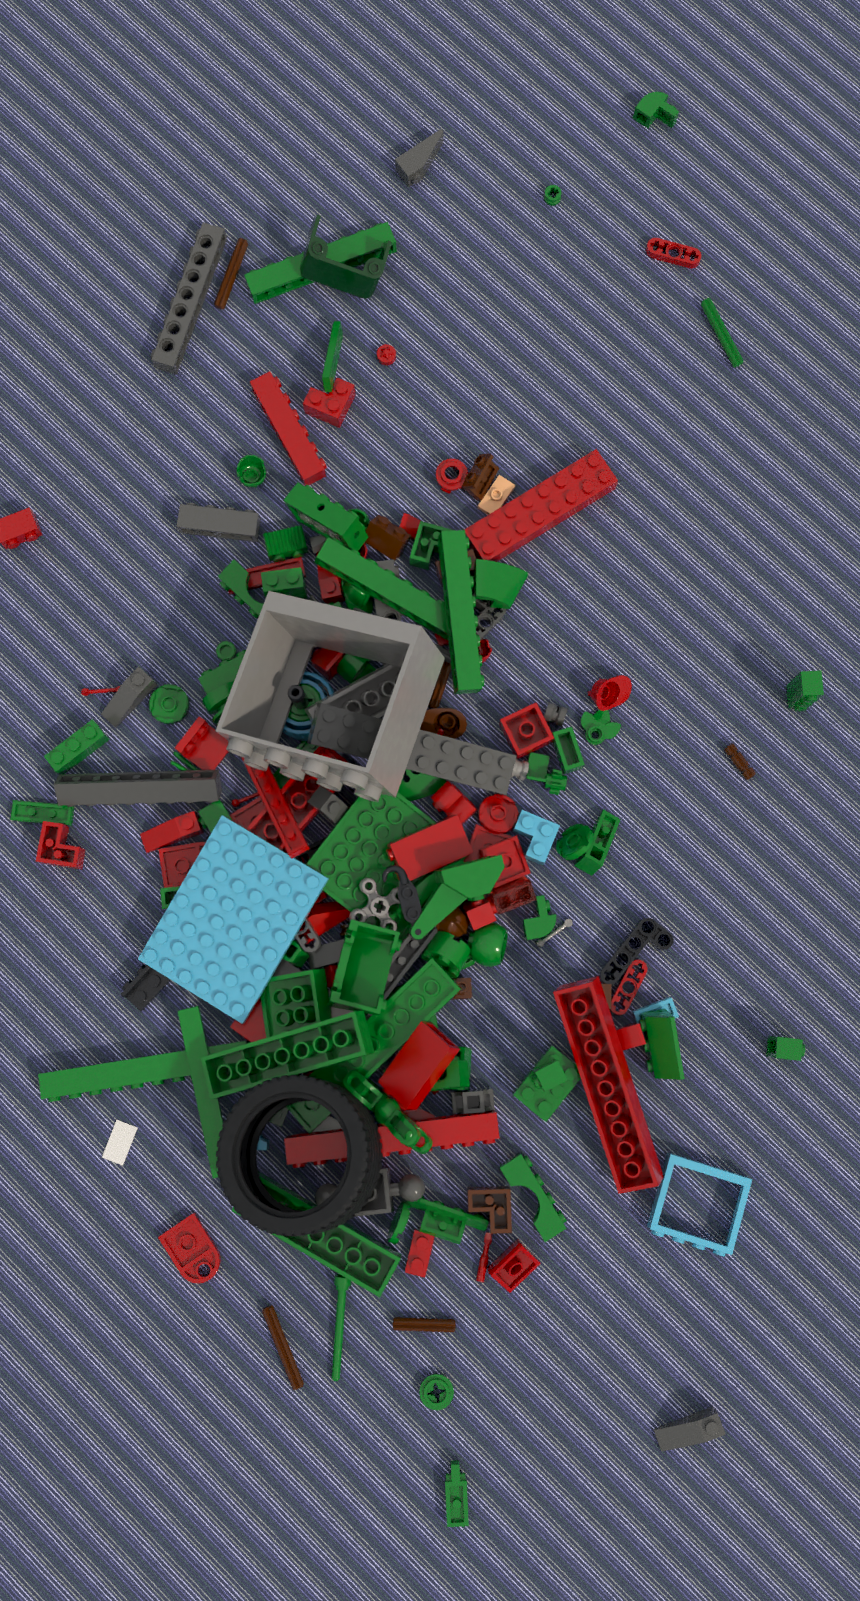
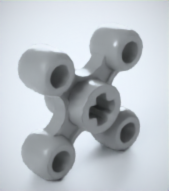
M363 878L359 883V888L367 895L368 903L364 908L353 909L349 915L350 921L351 919L356 920L355 915L357 913L361 914V918L356 921L364 923L368 917L376 916L380 921V927L386 928V924L390 923V930L396 931L397 924L389 917L388 910L392 904H400L399 899L395 897L398 887L393 888L387 896H380L376 890V882L372 878ZM367 882L371 884L368 890L365 888ZM380 900V905H382V909H378V911L376 912L377 908L374 907V904L378 903Z

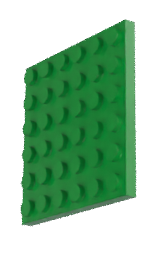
M397 792L396 798L381 794L378 802L369 801L358 796L306 862V865L329 878L322 891L351 913L353 909L364 908L368 903L367 895L359 888V883L363 878H372L376 882V890L380 896H387L393 888L399 887V880L395 872H390L387 875L386 882L382 880L384 870L391 865H395L394 860L390 861L386 850L389 849L387 844L436 822L399 792ZM423 876L412 880L411 883L414 885ZM369 882L365 884V888L368 890L371 887ZM431 894L428 896V898H427V899L425 900V902L422 904L421 909L424 907L425 903L427 902V900L429 899V897L431 896ZM380 900L378 903L374 904V907L377 908L376 912L378 911V909H382V905H380ZM392 904L389 907L388 914L396 922V931L400 932L399 938L403 941L409 933L411 923L404 919L400 904ZM360 913L355 915L358 919L361 918ZM370 916L365 921V923L380 927V921L376 916ZM387 923L386 929H390L391 924Z

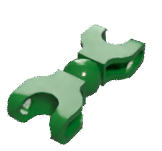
M352 1070L346 1074L343 1080L344 1086L369 1110L374 1112L377 1121L385 1125L402 1144L411 1147L420 1154H425L431 1149L433 1144L431 1137L401 1111L397 1101L390 1099L375 1082L366 1079L361 1073ZM354 1077L360 1080L358 1087L351 1086V1080ZM420 1137L425 1139V1144L422 1147L416 1145Z

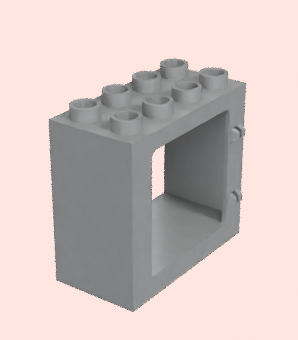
M268 591L216 732L229 741L226 748L227 751L243 757V763L255 769L267 771L269 764L281 768L279 773L298 781H303L305 774L318 778L316 782L318 785L333 791H341L342 785L345 784L355 788V795L373 802H378L381 794L396 798L445 657L422 626ZM314 647L401 667L366 767L278 744L293 704L288 697V689L292 685H300Z

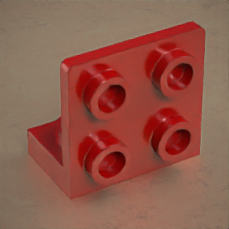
M199 716L176 745L175 749L200 769L215 770L229 752L226 750L229 741L217 733L213 727Z

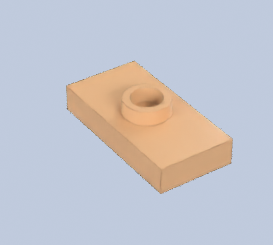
M499 475L479 503L478 509L489 515L502 507L515 489V484Z

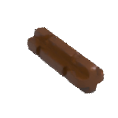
M732 743L724 751L728 756H731V761L738 770L743 772L744 778L749 780L756 773L752 767L748 766L750 764L740 752H737V747Z

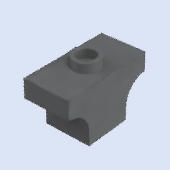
M493 1088L451 1092L453 1114L481 1113L495 1110Z

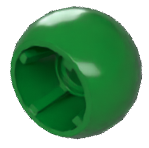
M495 922L476 929L475 932L471 931L468 939L471 958L479 965L485 967L500 965L506 950L508 931Z

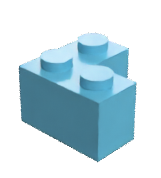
M522 810L513 832L532 839L525 858L544 865L560 825Z

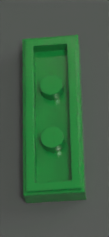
M13 800L10 820L42 824L43 821L72 826L75 806L68 807L66 805L58 806V804Z

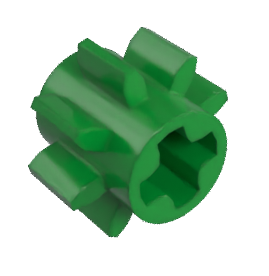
M553 769L552 774H546L545 788L550 789L549 794L559 795L560 790L565 791L567 776L562 775L563 770Z

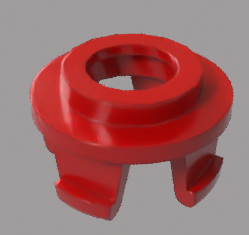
M457 459L442 461L436 469V480L441 486V490L450 494L451 491L464 489L462 485L468 474L467 467ZM448 467L459 471V476L456 479L451 480L445 476V470Z

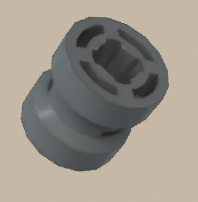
M548 702L544 715L546 722H555L556 725L562 727L568 708L563 706L557 707L554 703Z

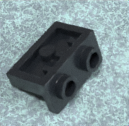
M145 964L136 972L138 976L133 981L129 980L122 987L124 991L120 994L140 1011H143L170 982L166 976Z

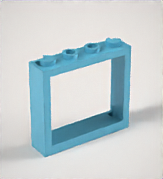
M667 1152L662 1169L664 1177L657 1187L647 1227L652 1230V1234L664 1237V1234L672 1236L673 1241L682 1244L685 1241L693 1243V1247L705 1250V1247L713 1249L712 1253L724 1257L726 1253L732 1255L752 1179ZM674 1164L741 1185L725 1245L658 1224Z

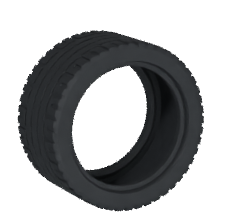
M284 1075L263 1081L262 1084L254 1086V1089L247 1091L246 1095L242 1096L238 1100L239 1102L234 1104L232 1111L227 1114V1119L223 1122V1128L219 1133L216 1168H218L217 1174L218 1178H220L221 1188L224 1189L225 1197H228L230 1205L234 1207L238 1214H241L244 1220L249 1221V1224L257 1226L262 1231L266 1230L267 1233L280 1236L314 1234L334 1229L338 1225L346 1223L347 1220L355 1216L354 1214L360 1212L362 1206L366 1205L368 1198L373 1194V1189L377 1186V1179H379L381 1174L379 1173L380 1169H382L381 1159H383V1153H381L382 1143H380L381 1136L378 1133V1126L374 1122V1117L369 1113V1109L349 1090L332 1082L310 1076ZM314 1101L330 1111L339 1122L347 1143V1163L344 1175L335 1191L318 1206L306 1211H300L281 1204L264 1187L257 1168V1146L263 1129L277 1112L293 1103Z

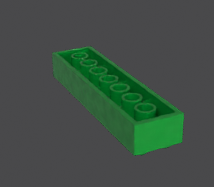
M354 1011L201 1057V1062L211 1100L252 1089L254 1086L262 1084L263 1081L271 1080L274 1077L300 1075L375 1052L364 1011Z
M258 1171L266 1190L281 1204L300 1211H306L317 1206ZM233 1207L231 1211H233L234 1213L238 1214V1213L234 1210V1207ZM347 1222L338 1225L334 1229L300 1236L272 1234L378 1297L382 1295L402 1255Z

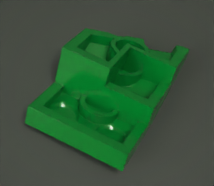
M476 559L474 562L475 599L490 600V607L510 609L528 576V572L508 564Z

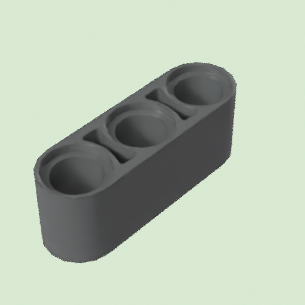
M344 939L323 944L317 951L308 952L310 970L337 964Z

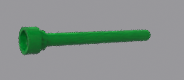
M336 1274L334 1278V1285H336L338 1295L332 1364L333 1381L340 1379L346 1290H349V1286H351V1280L340 1274Z

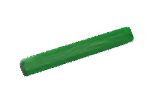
M710 298L703 300L701 306L734 368L741 366L743 358L714 303Z

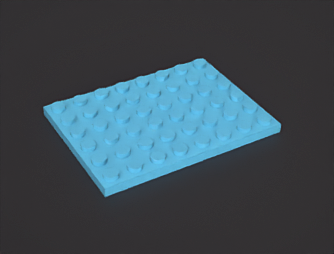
M222 815L138 960L241 1024H244L329 878L296 858L291 859L286 852Z

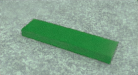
M334 321L332 325L322 374L325 392H332L343 339L341 321Z

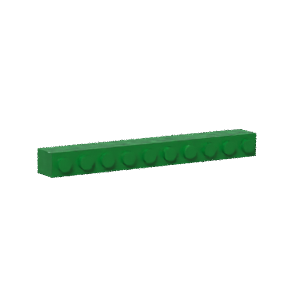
M247 1040L209 1046V1055L248 1044L249 1042ZM186 1050L41 1073L38 1074L41 1099L48 1098V1102L60 1101L61 1096L69 1095V1099L82 1097L81 1093L89 1092L91 1096L102 1094V1089L110 1088V1092L122 1091L123 1086L131 1085V1089L144 1087L143 1083L151 1082L152 1086L164 1084V1079L172 1078V1082L184 1081L185 1076H189L191 1073Z

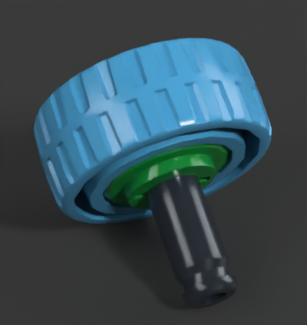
M305 671L300 685H292L288 689L287 694L293 704L282 731L288 737H292L295 740H308L312 723L304 709L327 697L325 689L329 695L334 693L330 684L323 677L318 676L316 673Z

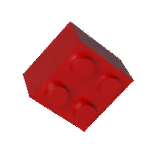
M537 702L499 721V726L517 759L553 743L554 736Z

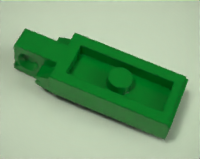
M451 1460V1473H447L445 1479L447 1527L469 1526L467 1478H465V1473H460L459 1460Z

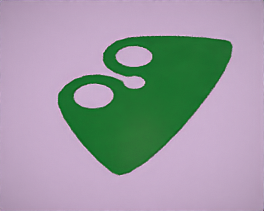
M406 769V774L410 777V781L404 782L402 778L398 792L407 800L414 801L436 793L447 781L422 773L413 774L411 770Z

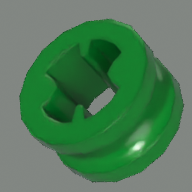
M557 185L548 186L545 189V202L551 206L557 205L561 200V189ZM550 193H554V195L556 194V197L551 198L552 195L550 196Z

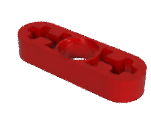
M660 238L650 239L646 247V253L650 258L686 268H696L701 260V252L697 248ZM654 245L658 246L656 251L653 250ZM671 249H675L678 251L679 255L676 257H672L669 255L668 251ZM691 255L694 256L693 261L690 260Z
M634 960L626 969L611 998L610 1011L613 1014L623 1015L629 1009L647 973V965L644 961ZM640 964V969L643 971L635 976L636 979H639L638 982L632 978H627L628 974L630 976L634 974L633 965L637 966ZM626 981L634 985V990L629 994L625 993L622 988ZM620 992L623 996L629 997V1000L624 999L622 1002L624 1009L616 1011V1006L613 1004L620 1001L621 996H618Z

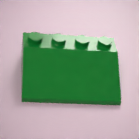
M313 969L271 977L261 994L266 1038L332 1018L330 1006H327L329 995L325 969Z

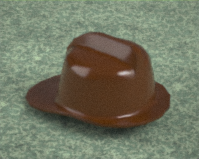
M433 708L426 711L420 730L437 734L438 730L442 729L444 731L442 736L456 739L466 731L467 721L463 713L457 709Z
M458 906L437 924L436 928L438 931L448 932L454 935V938H458L463 934L466 935L469 919L462 908Z

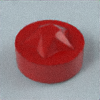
M385 344L378 348L377 359L379 363L391 365L395 362L396 350L393 346Z

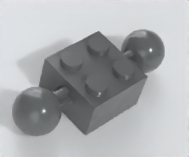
M390 1168L380 1169L379 1173L381 1174L379 1179H377V1186L373 1189L372 1196L368 1198V1202L365 1206H362L360 1212L354 1214V1217L394 1212L393 1196H401L409 1202L419 1200L425 1192L423 1179L416 1174H407L402 1177L399 1183H391ZM331 1183L321 1185L315 1193L316 1205L318 1206L335 1191L337 1186Z

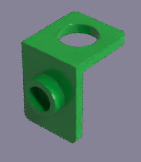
M531 752L528 760V773L525 779L545 783L550 757Z

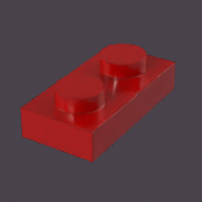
M414 1229L404 1273L425 1278L435 1236Z

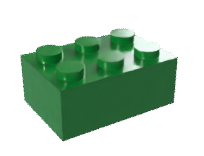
M550 1045L512 1095L547 1122L581 1079L577 1065L554 1046ZM556 1059L559 1061L568 1080L546 1092L541 1088H536L531 1078L534 1075L532 1070Z

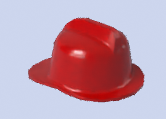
M619 675L610 679L597 680L592 689L587 693L593 702L596 703L599 710L606 711L621 705L629 698L632 684L627 676Z

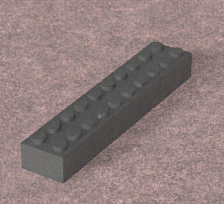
M317 703L307 743L369 759L383 719L324 703ZM419 730L406 769L507 795L517 756Z

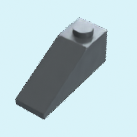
M442 129L395 159V170L408 187L419 183L428 171L443 144L444 131Z
M138 666L123 682L101 715L117 728L157 684Z
M321 786L308 800V803L333 825H336L349 809L337 796Z
M713 1406L653 1429L661 1452L705 1443L726 1435L719 1415Z

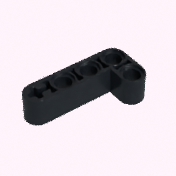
M651 918L640 920L599 971L600 982L602 984H615L647 943H650L658 950L669 949L673 945V936ZM644 922L651 925L650 933H645L642 930ZM660 935H664L667 938L666 946H661L658 943ZM631 938L638 940L639 946L637 949H632L629 946ZM618 954H623L626 957L624 965L617 963L616 957ZM610 964L620 970L619 972L618 970L613 971L611 974L612 980H605L606 975L604 972H610L613 969Z

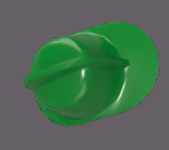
M342 579L341 586L348 609L353 610L356 607L371 614L373 610L371 596Z

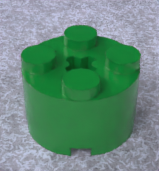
M438 931L429 942L421 957L426 962L434 958L452 978H457L469 958L471 949L464 941H455L453 939L454 935Z

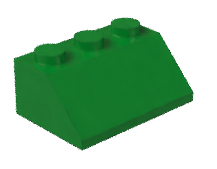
M666 1009L641 1013L639 1023L642 1032H644L646 1042L642 1046L648 1056V1060L645 1061L647 1072L655 1079H685L675 1017Z

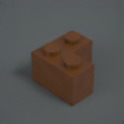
M467 1187L468 1212H489L491 1234L512 1233L510 1187Z

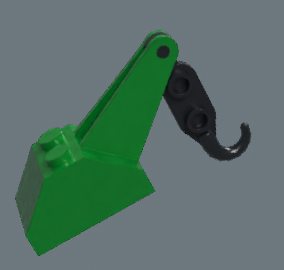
M491 855L434 870L437 886L422 909L417 890L408 879L402 867L397 865L387 867L383 872L382 880L386 882L387 875L390 872L398 874L400 879L398 898L403 917L407 922L411 923L409 929L410 936L413 939L419 940L466 899L468 901L484 899V894L491 892L505 866L502 855Z

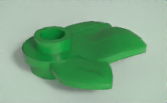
M598 710L594 715L585 711L581 718V726L586 731L585 738L592 745H599L604 739H613L621 728V724L610 722L608 710ZM593 732L598 734L599 737L597 739L591 736Z

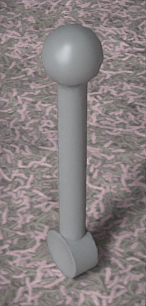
M566 919L563 925L548 936L537 940V946L543 947L546 941L561 930L572 926V920Z

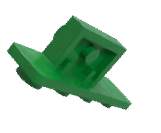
M423 1196L414 1202L406 1201L411 1207L425 1211L420 1232L456 1244L461 1242L465 1225L485 1231L489 1224V1221L479 1214L470 1215L461 1208L454 1207L452 1209L446 1207L440 1201L431 1202L425 1200Z

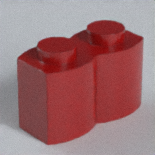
M447 781L431 797L434 801L432 805L439 812L443 810L448 815L447 817L458 815L462 825L478 810L451 781Z

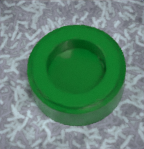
M223 641L218 644L216 654L221 661L232 660L236 657L237 650L233 643Z

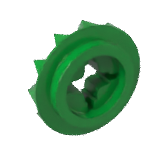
M433 1373L425 1377L420 1385L419 1393L421 1401L427 1408L442 1410L451 1403L454 1389L450 1379L443 1374ZM434 1383H436L438 1389L443 1390L440 1392L439 1400H437L434 1393H430V1391L434 1390Z

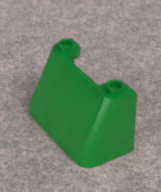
M351 919L345 934L327 1006L350 1011H364V1013L378 1016L380 1012L384 1013L387 1000L384 999L383 994L393 955L401 947L402 939L399 938L400 932Z

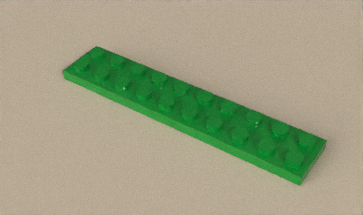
M431 958L387 1001L384 1013L380 1012L379 1016L372 1015L367 1020L375 1053L315 1070L309 1076L332 1082L343 1088H346L343 1084L344 1077L352 1070L361 1073L368 1079L407 1042L421 1021L428 1022L462 988L434 958ZM354 1077L351 1080V1086H359L360 1080ZM301 1101L286 1106L309 1134L332 1114L325 1107L314 1101Z

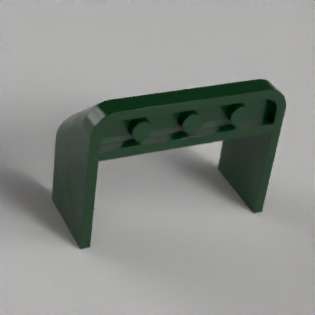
M314 216L300 265L301 275L305 279L359 298H370L384 271L392 242L389 240L385 241L379 259H368L362 271L326 258L328 251L327 243L322 238L315 236L321 216Z

